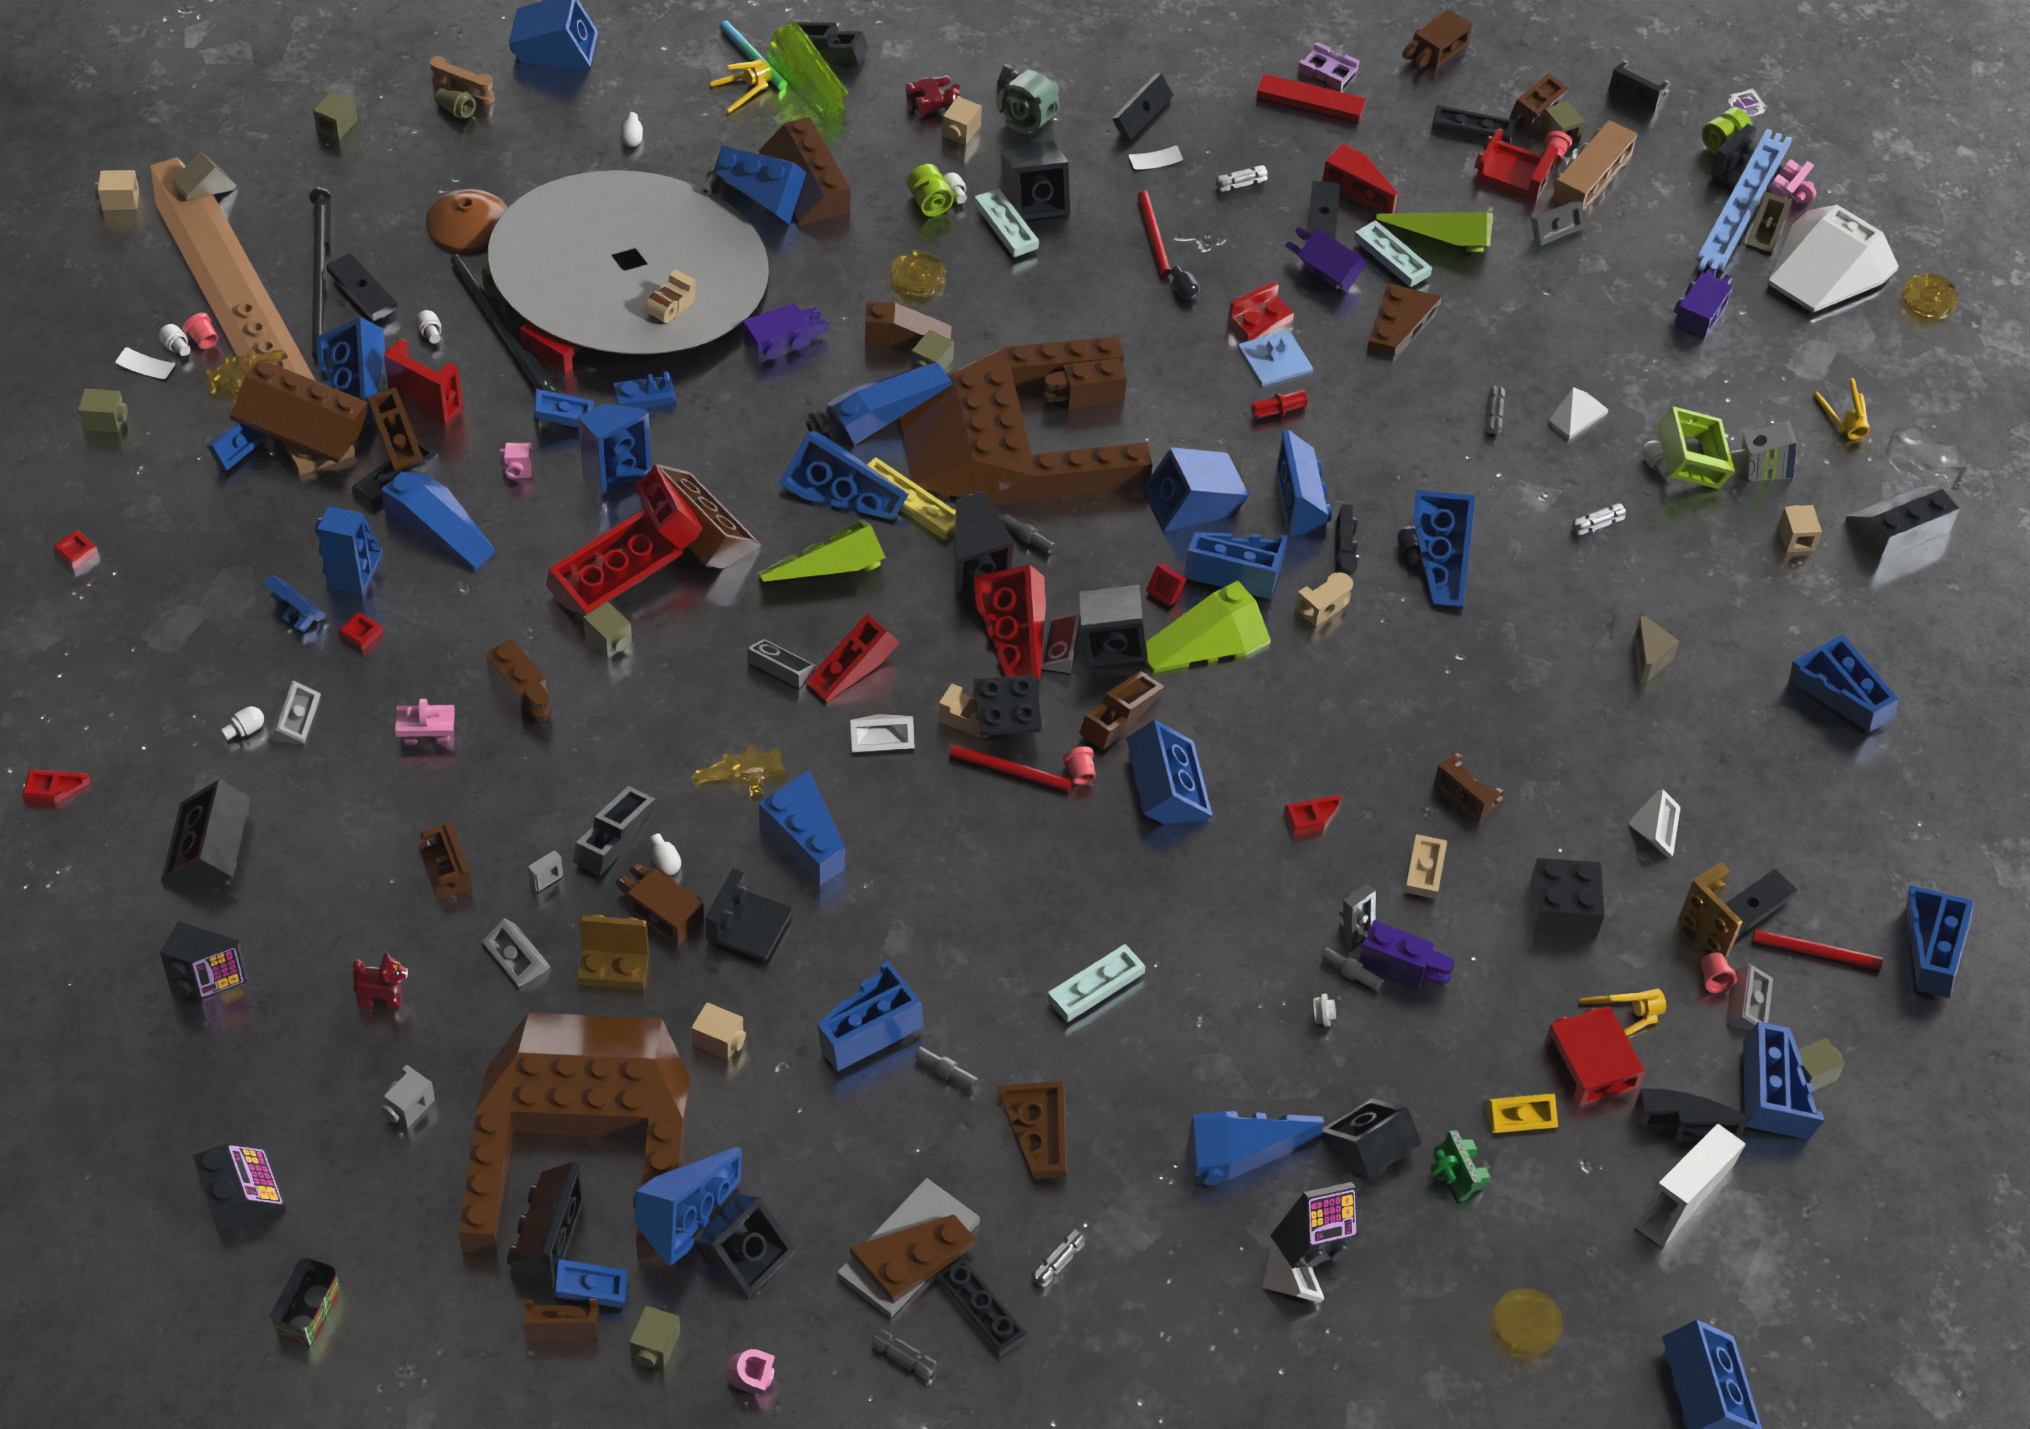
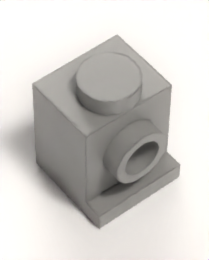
M406 1065L402 1069L403 1077L399 1081L393 1082L386 1090L384 1095L385 1104L381 1107V1112L391 1122L396 1123L398 1121L408 1128L435 1101L432 1082Z

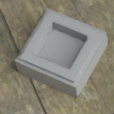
M555 850L528 866L530 885L536 892L563 877L562 859Z

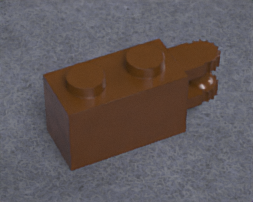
M1447 9L1439 16L1436 15L1430 23L1415 32L1413 41L1405 47L1402 57L1409 60L1411 57L1417 56L1415 59L1417 67L1422 68L1430 64L1437 68L1469 44L1472 23Z
M1120 358L1064 365L1063 371L1048 374L1044 378L1046 388L1043 390V397L1050 402L1066 401L1068 410L1120 403L1125 400L1127 377Z
M510 639L487 651L486 660L489 677L522 716L530 712L537 720H548L552 715V708L549 705L551 704L549 693H547L546 679L516 642Z
M634 863L629 870L631 875L636 880H639L638 884L623 875L616 880V885L620 891L628 896L629 911L641 920H645L648 925L677 946L704 922V904L701 898L696 893L683 889L668 874L664 875L655 868L649 871L641 864Z

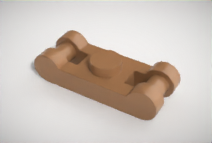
M441 56L431 58L430 68L434 72L432 73V84L446 90L468 92L475 99V102L482 105L494 103V92L491 90L493 88V78L490 75H477L446 63V59Z

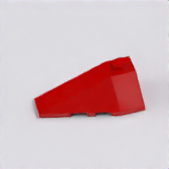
M1029 564L974 577L976 606L985 621L988 635L996 647L997 656L1006 677L1036 675V681L1040 680L1046 612L1044 576Z

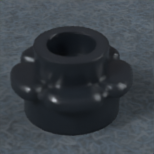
M1004 64L997 84L1005 87L1017 77L1018 72L1014 71V64L1012 66Z
M821 410L808 414L809 419L806 420V426L809 432L817 431L825 436L824 434L831 431L830 423Z

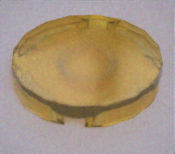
M916 250L910 251V255L904 256L902 254L894 260L891 266L890 278L893 286L899 292L907 296L920 298L931 296L941 290L945 285L947 270L938 256L930 252Z
M1925 273V276L1913 275L1906 281L1902 292L1903 302L1915 314L1928 319H1940L1949 316L1955 311L1959 300V293L1955 291V285L1947 278L1934 273Z
M1531 1288L1515 1289L1504 1294L1497 1302L1492 1318L1494 1334L1498 1340L1501 1339L1506 1344L1505 1347L1512 1353L1525 1357L1540 1356L1555 1346L1560 1339L1564 1324L1561 1310L1555 1301L1545 1293Z

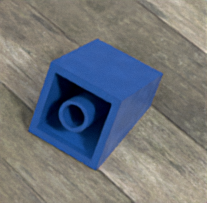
M545 0L517 8L509 39V48L523 64L587 69L591 67L598 31L579 0Z
M1170 447L1143 488L1164 531H1173L1235 516L1249 496L1228 453Z

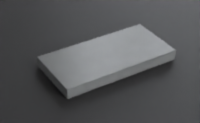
M926 1178L866 1242L953 1214L972 1232L980 1223V1217ZM853 1257L837 1272L839 1280L889 1318H892L924 1284L923 1282L893 1304Z

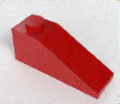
M1342 143L1325 161L1322 181L1340 183L1339 190L1387 214L1394 213L1398 192L1366 154Z
M654 466L634 487L657 531L679 549L683 550L689 543L696 540L703 528L694 512L657 466Z
M866 613L805 682L828 702L878 667L900 642Z

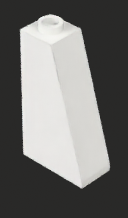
M1717 1124L1658 1183L1635 1228L1664 1248L1734 1166L1746 1143Z

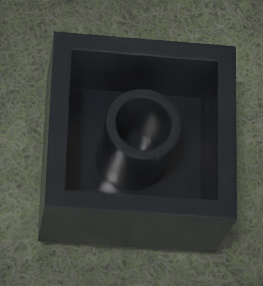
M1537 858L1530 879L1533 933L1598 937L1605 916L1601 862Z

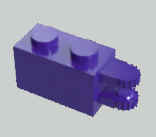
M1298 227L1295 233L1302 240H1306V244L1301 249L1295 243L1288 241L1285 247L1303 261L1302 268L1314 276L1320 273L1325 277L1323 281L1330 287L1337 290L1340 286L1348 292L1366 267V262L1361 256L1318 228L1311 235Z
M1712 267L1709 268L1706 274L1702 272L1696 282H1690L1685 293V299L1681 297L1674 308V313L1677 314L1674 326L1705 339L1727 306L1733 287L1730 285L1732 276L1726 274L1722 280L1716 279L1717 270Z
M792 303L744 320V341L758 363L810 345V339L824 334L830 326L827 320L820 319L822 314L819 308L811 307L801 311L796 303Z
M1376 920L1372 922L1359 957V962L1363 964L1362 968L1419 989L1423 980L1445 986L1451 980L1452 974L1450 973L1453 971L1455 964L1454 960L1451 959L1452 957L1445 956V954L1434 950V942Z

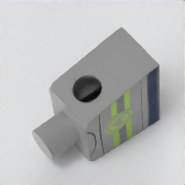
M1790 421L1746 432L1743 435L1742 449L1730 451L1734 468L1744 467L1747 479L1750 481L1794 478L1797 440Z

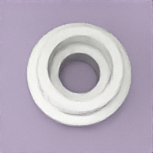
M1326 993L1322 994L1321 997L1314 998V1016L1316 1024H1324V1027H1329L1330 1020L1336 1019L1335 1001L1328 1000Z

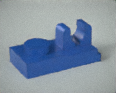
M663 372V377L653 378L652 374H648L645 380L638 379L613 383L618 406L643 409L676 403L675 392L668 372Z
M536 389L533 421L538 423L540 419L550 421L551 426H555L558 422L563 425L579 428L578 416L584 414L587 410L594 409V401Z
M235 422L206 446L219 469L228 470L265 440L268 435Z
M270 574L263 583L273 591L270 596L283 606H286L287 603L290 604L283 614V619L292 623L299 616L294 628L304 632L313 620L319 622L320 619L326 617L327 614L286 581Z
M558 1259L554 1296L589 1303L590 1298H597L598 1305L622 1308L626 1297L627 1270Z

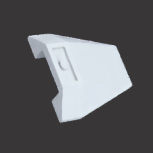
M1839 205L1808 210L1793 223L1768 284L1811 312H1816L1883 284L1898 270L1899 266L1883 232Z

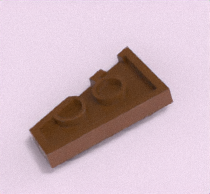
M1387 283L1367 348L1395 355L1410 339L1413 331L1419 324L1422 325L1427 320L1428 314L1433 309L1436 310L1440 305L1442 296Z
M1064 1081L997 1086L999 1096L1033 1179L1068 1177Z
M953 1214L850 1247V1254L894 1304L976 1245V1238Z

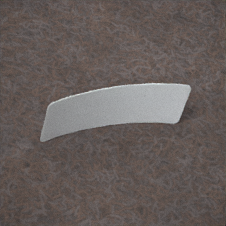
M1177 145L1151 153L1129 154L1134 169L1157 168L1183 160Z
M128 347L122 351L116 360V364L159 379H165L175 366V363L151 358Z

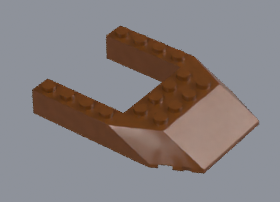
M1119 336L1004 347L947 372L946 374L953 383L951 386L899 417L912 482L928 493H936L938 496L950 498L951 495L962 498L968 494L984 491L991 504L1144 488L1152 475L1153 467L1147 442L1031 454L1016 392L1046 388L1044 378L1048 374L1063 371L1064 365L1120 358L1123 366L1124 355Z
M528 1012L488 1066L475 1113L459 1227L462 1253H498L513 1132L646 1138L642 1186L654 1177L682 1167L690 1077L662 1019ZM637 1227V1260L663 1262Z

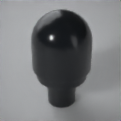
M1179 265L1174 266L1170 270L1174 277L1172 281L1174 289L1182 299L1193 300L1200 291L1198 282L1191 273L1183 271Z
M1403 527L1397 535L1400 552L1403 556L1408 557L1410 565H1418L1421 563V552L1415 527Z

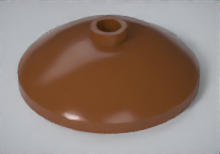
M456 190L440 197L431 205L426 215L427 231L432 240L445 249L463 253L488 249L493 229L508 207L500 198L483 190Z

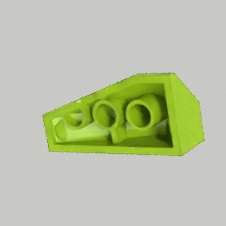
M1489 212L1377 214V220L1457 246L1466 247V252H1483V246H1490L1493 214Z
M862 519L828 536L830 542L826 544L824 542L811 544L802 551L803 556L797 558V555L789 556L758 572L762 581L765 582L859 571L861 569L867 572L880 566V560L886 557L872 526Z
M1236 581L1212 593L1146 641L1148 660L1144 661V663L1153 673L1188 667L1191 662L1207 660L1208 663L1216 662L1218 657L1234 655L1235 658L1243 657L1270 644V637L1256 600L1239 581Z

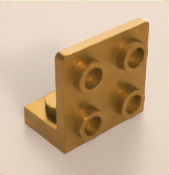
M1720 862L1692 881L1679 916L1689 929L1694 930L1705 941L1711 951L1721 953L1726 958L1732 950L1742 921L1719 899L1720 894L1726 888L1725 881L1730 871Z
M602 915L580 916L582 953L577 977L578 985L644 990L649 962L647 922L633 917L621 919L608 918Z

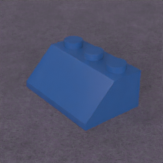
M602 404L578 416L583 477L602 498L639 480L651 470L649 413L645 409Z
M1282 430L1276 471L1289 535L1325 534L1326 524L1331 522L1332 511L1330 504L1325 502L1327 497L1326 483L1321 482L1320 479L1322 476L1321 460H1316L1315 451L1312 446L1291 431Z
M1155 719L1126 738L1129 748L1128 756L1132 762L1135 774L1134 782L1138 787L1141 799L1140 807L1147 817L1153 818L1164 825L1208 820L1213 817L1193 740Z
M1697 1319L1661 1336L1665 1347L1663 1352L1664 1358L1671 1368L1674 1377L1673 1389L1681 1401L1684 1412L1682 1419L1686 1429H1762L1734 1336Z

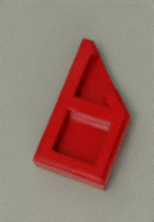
M29 769L22 798L24 802L57 804L90 783V777L88 773Z
M1341 795L1285 805L1284 813L1293 836L1323 831L1340 806Z

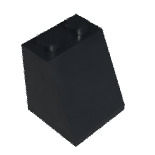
M1054 141L1000 147L1001 171L1009 199L1023 220L1070 214L1069 164Z
M984 491L968 494L956 499L954 529V595L956 598L975 593L974 577L1012 569L1014 541Z
M1140 584L1079 591L1081 631L1087 667L1147 661L1148 652Z

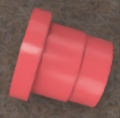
M1561 131L1547 133L1544 140L1546 145L1544 153L1549 145L1559 148L1555 165L1561 164L1566 152L1571 147V138Z
M197 313L191 316L183 325L184 333L188 337H192L201 349L210 348L218 341L219 337L211 325V319L206 313Z
M1078 747L1069 750L1063 755L1064 765L1069 768L1074 784H1087L1096 778L1092 761L1094 759L1092 748Z
M1714 952L1703 957L1701 967L1705 976L1704 985L1709 992L1722 993L1728 991L1736 984V973L1729 967L1723 954Z

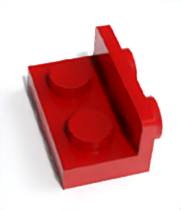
M1275 281L1265 286H1260L1255 291L1244 296H1239L1230 303L1228 323L1246 341L1254 340L1293 321L1294 313L1277 296L1279 285Z

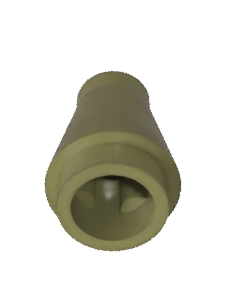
M440 88L435 94V102L457 118H468L475 110V99L468 92Z

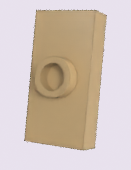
M1416 834L1406 882V893L1437 898L1447 846L1446 840Z

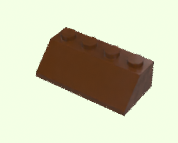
M806 117L784 123L761 147L759 154L794 162L806 172L793 213L798 226L850 213L851 188L811 118Z
M259 359L245 376L230 419L339 463L366 427L367 402Z
M659 464L653 465V467L657 466L694 512L703 528L696 540L685 547L696 554L695 559L702 566L724 569L761 546V543L691 472Z

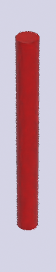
M1141 191L1138 193V199L1158 269L1162 277H1167L1171 274L1170 266L1147 191Z
M953 744L950 749V757L1069 792L1072 785L1071 779Z
M1754 929L1752 942L1877 970H1881L1884 958L1757 929Z

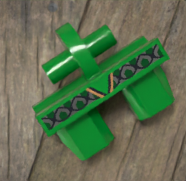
M1457 1130L1449 1131L1446 1134L1447 1138L1434 1149V1156L1437 1161L1431 1166L1430 1170L1435 1178L1445 1177L1447 1184L1451 1185L1458 1201H1466L1474 1191L1483 1189L1491 1177L1486 1167H1475L1472 1162L1477 1155V1148L1473 1139H1461Z

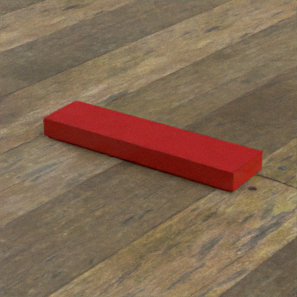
M1265 73L1262 76L1256 95L1260 99L1355 122L1360 121L1366 103V98Z

